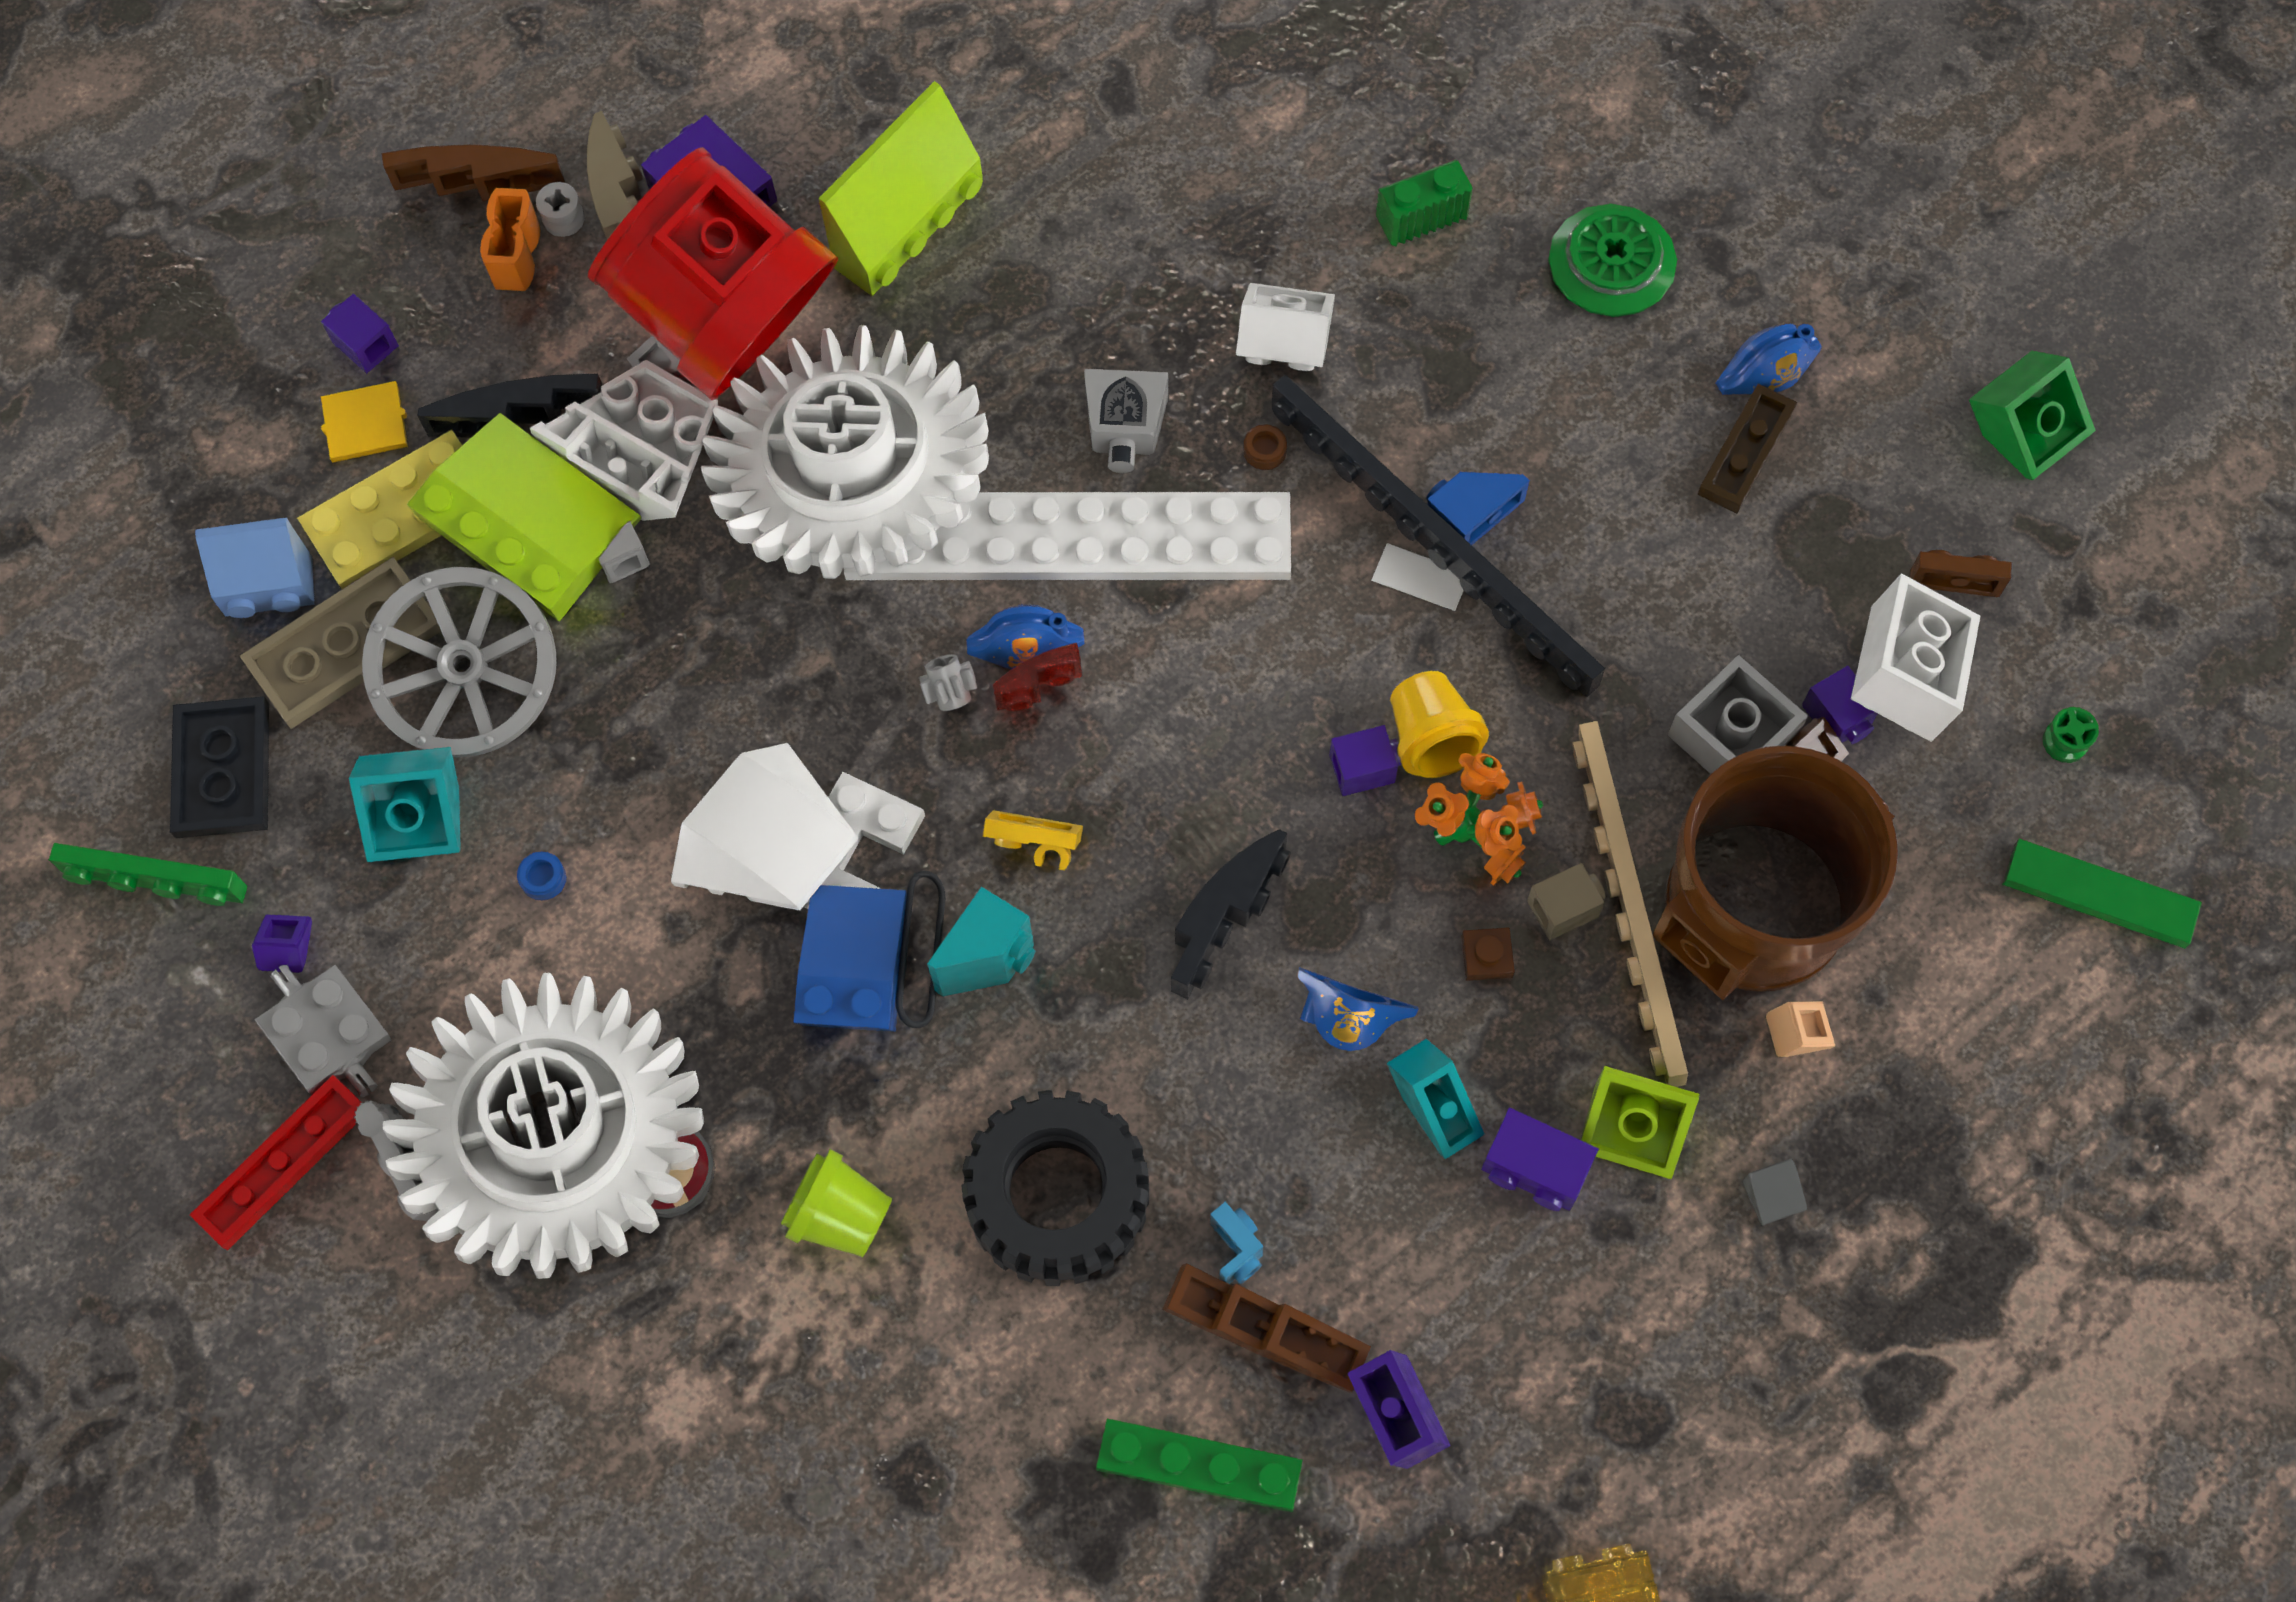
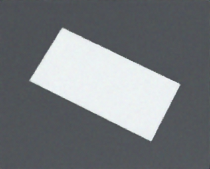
M1388 543L1371 580L1453 611L1456 610L1464 591L1460 585V579L1448 568L1442 570L1431 559Z

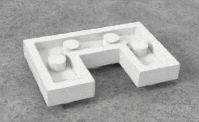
M842 772L828 798L856 834L858 840L821 885L880 889L843 870L863 836L904 855L925 817L924 809ZM810 899L803 907L808 909Z

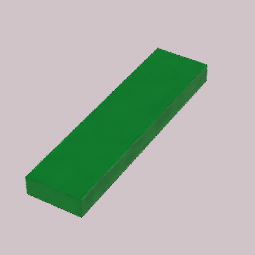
M2020 838L2014 845L2002 884L2184 949L2191 944L2202 904L2201 901Z

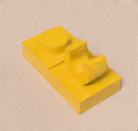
M993 810L985 818L983 837L995 838V845L1013 849L1021 848L1022 843L1029 844L1032 842L1040 844L1034 854L1035 865L1042 866L1045 860V852L1054 850L1058 852L1061 858L1059 870L1065 871L1071 861L1070 849L1075 850L1081 842L1083 825Z

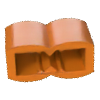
M496 188L492 192L487 204V219L490 226L486 229L481 240V257L496 290L526 291L534 277L535 264L532 252L537 247L540 239V223L526 189Z

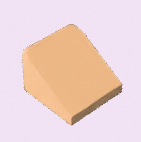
M1823 1001L1787 1002L1766 1014L1768 1027L1778 1057H1789L1835 1047Z

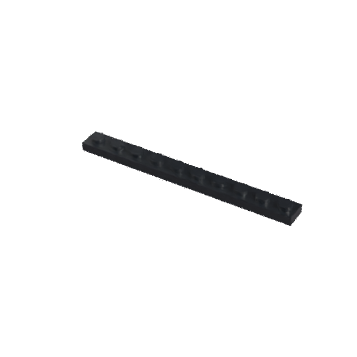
M1284 375L1273 384L1272 410L1275 416L1284 425H1292L1297 429L1313 452L1316 454L1323 453L1333 463L1336 472L1343 480L1348 483L1353 481L1365 492L1366 499L1376 510L1388 513L1396 521L1398 529L1406 538L1411 541L1416 539L1427 549L1430 559L1436 566L1442 570L1448 568L1460 579V585L1463 590L1475 600L1480 598L1492 610L1494 618L1501 626L1506 629L1512 628L1524 639L1527 649L1536 658L1541 660L1545 658L1557 670L1559 678L1567 687L1573 690L1578 689L1583 695L1588 697L1600 686L1605 671L1603 665L1287 375Z

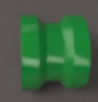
M2080 707L2062 709L2045 729L2043 746L2046 752L2055 760L2064 763L2078 761L2096 742L2099 735V725L2095 717L2087 710ZM2062 735H2067L2069 738H2072L2074 743H2071V741H2068L2067 739L2063 738Z

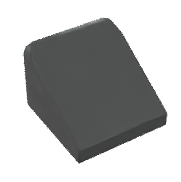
M1792 1158L1747 1174L1742 1181L1761 1226L1807 1210L1797 1168Z

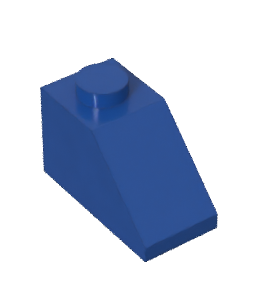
M1459 472L1448 482L1445 479L1441 480L1429 491L1426 497L1427 505L1467 542L1473 545L1525 501L1530 480L1523 474Z

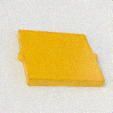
M396 381L321 396L325 422L321 426V430L327 436L329 456L332 463L408 447L404 425L407 413L401 406L399 387Z

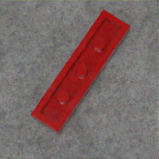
M332 1075L189 1215L222 1248L228 1251L357 1124L355 1123L356 1118H354L356 1116L355 1112L362 1102Z

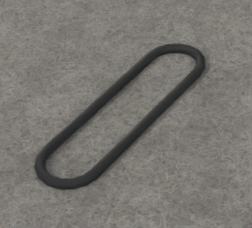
M923 870L911 877L907 887L895 1000L899 1018L905 1025L911 1028H922L928 1025L933 1017L936 991L932 979H930L928 1009L923 1020L919 1022L913 1021L904 1012L903 991L916 882L923 877L929 878L938 889L939 901L933 955L941 945L946 900L945 888L939 877L930 871Z

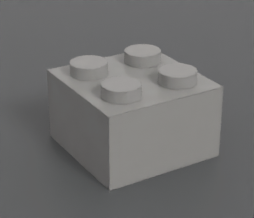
M1738 655L1675 715L1668 736L1712 774L1721 765L1745 752L1770 746H1785L1800 732L1808 715Z

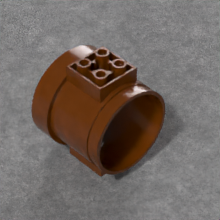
M1770 746L1745 752L1730 759L1717 768L1703 782L1695 794L1682 822L1677 841L1676 860L1667 880L1665 892L1666 908L1654 930L1653 938L1721 1000H1724L1735 988L1761 992L1776 991L1807 981L1830 962L1839 948L1854 939L1867 926L1887 897L1893 884L1898 859L1896 832L1892 822L1895 816L1889 812L1885 801L1859 773L1840 760L1825 753L1795 746ZM1739 826H1763L1794 836L1809 846L1823 860L1834 878L1841 904L1839 927L1824 935L1795 939L1769 935L1746 926L1727 913L1707 891L1696 868L1695 847L1701 841L1717 832Z

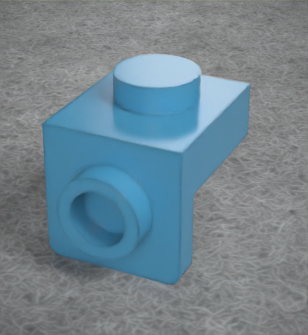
M1224 1202L1210 1214V1225L1237 1256L1220 1270L1219 1279L1228 1284L1236 1279L1239 1284H1242L1262 1266L1259 1259L1263 1256L1264 1246L1255 1237L1254 1233L1258 1229L1246 1212L1241 1208L1233 1211Z

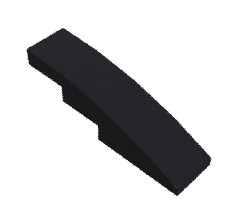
M598 374L548 375L505 381L461 392L418 408L417 416L428 437H440L453 430L457 437L472 438L499 413L515 424H538L541 421L547 424L561 416V409H565V407L573 402L581 404L602 392V382Z

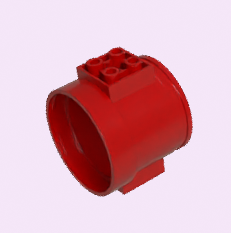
M700 147L675 164L633 207L595 257L587 277L595 285L602 287L608 293L609 298L680 360L677 370L710 400H715L731 387L730 381L734 377L740 379L753 366L756 358L761 354L763 355L787 329L828 278L838 261V257L805 227L794 230L727 168L720 166L711 158V154L705 148Z

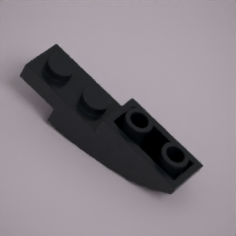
M1278 829L1239 852L1216 872L1188 906L1175 928V944L1185 948V951L1171 976V992L1188 1000L1194 987L1202 989L1213 967V964L1208 962L1215 946L1222 949L1233 929L1234 923L1229 922V920L1246 927L1252 914L1258 917L1261 916L1271 894V891L1267 890L1266 887L1273 874L1278 877L1282 875L1291 855V852L1286 850L1287 832Z

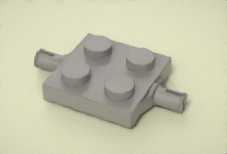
M287 965L279 967L283 976L287 979V983L275 969L271 973L270 978L274 980L285 996L278 1004L254 1020L310 1096L332 1075L338 1080L347 1077L361 1098L369 1094L360 1082V1079L363 1080L371 1092H374L378 1085L373 1081L363 1065L371 1054L390 1042L391 1038L338 967L334 965L312 981L302 985Z

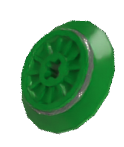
M1605 204L1586 207L1567 218L1552 238L1548 261L1554 283L1569 301L1590 313L1619 317L1640 313L1662 299L1673 284L1677 256L1672 238L1657 220L1633 207Z

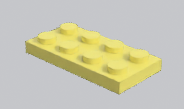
M453 430L448 431L297 518L341 589H344L390 558L394 557L398 561L441 536L418 519L407 504L433 471L462 446Z

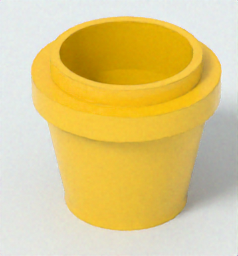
M1439 671L1418 673L1401 682L1393 690L1390 702L1399 737L1397 754L1405 771L1425 778L1443 777L1463 769L1458 761L1461 754L1468 753L1475 757L1478 753H1481L1489 737V731L1484 719L1478 712L1469 708L1444 673Z

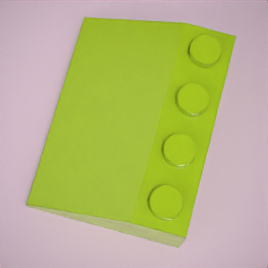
M934 81L818 198L829 249L838 257L834 269L871 296L882 286H888L897 276L899 268L910 257H916L925 247L927 239L938 228H944L953 218L955 210L966 199H972L982 186L983 177L980 157L944 90L937 82Z
M501 413L438 466L407 504L418 519L489 571L501 575L519 586L542 610L559 622L602 569L599 558L622 527L630 521L634 528L642 518L641 515Z

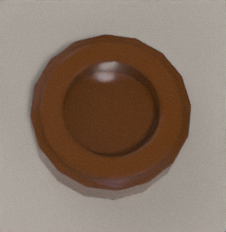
M1269 424L1253 427L1246 434L1243 442L1244 457L1256 469L1272 470L1285 460L1287 454L1286 436L1279 428Z

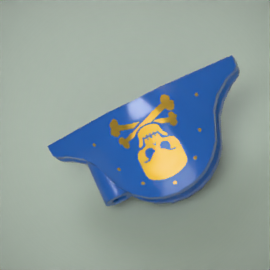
M1783 324L1763 329L1750 336L1742 344L1715 384L1722 395L1752 394L1757 384L1763 385L1775 392H1781L1793 386L1801 378L1821 351L1822 346L1816 336H1814L1813 327L1808 324H1802L1798 328L1793 324Z
M1023 604L1008 607L991 617L986 625L966 639L968 655L1017 671L1039 669L1085 644L1083 628L1067 621L1064 614L1054 613L1038 605Z
M1299 967L1298 978L1309 991L1300 1019L1315 1024L1322 1038L1338 1049L1354 1051L1366 1048L1375 1043L1389 1026L1397 1021L1416 1016L1419 1010L1418 1006L1361 990Z

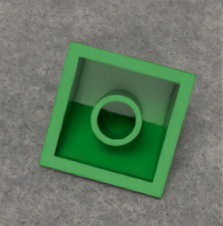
M2032 350L1969 399L1982 436L2029 480L2037 478L2096 431L2069 357Z

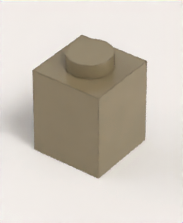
M1580 863L1533 885L1527 902L1550 941L1599 918L1605 903L1603 900L1606 896L1598 877L1595 874L1589 875L1584 865Z

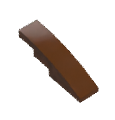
M468 144L426 146L381 153L384 169L395 191L433 183L438 196L478 189L482 201L485 202L489 200L496 188L526 189L529 193L541 190L550 183H565L556 154L517 147Z
M1187 1263L1181 1265L1162 1309L1249 1351L1349 1393L1353 1392L1354 1387L1347 1373L1365 1363L1371 1346L1287 1304L1278 1305L1236 1283L1230 1285Z

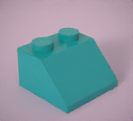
M451 747L358 757L349 776V782L367 862L460 852L459 785Z
M981 887L927 963L936 993L944 997L1006 984L1011 980L1015 972L1022 974L1030 965L1035 955L1029 916Z

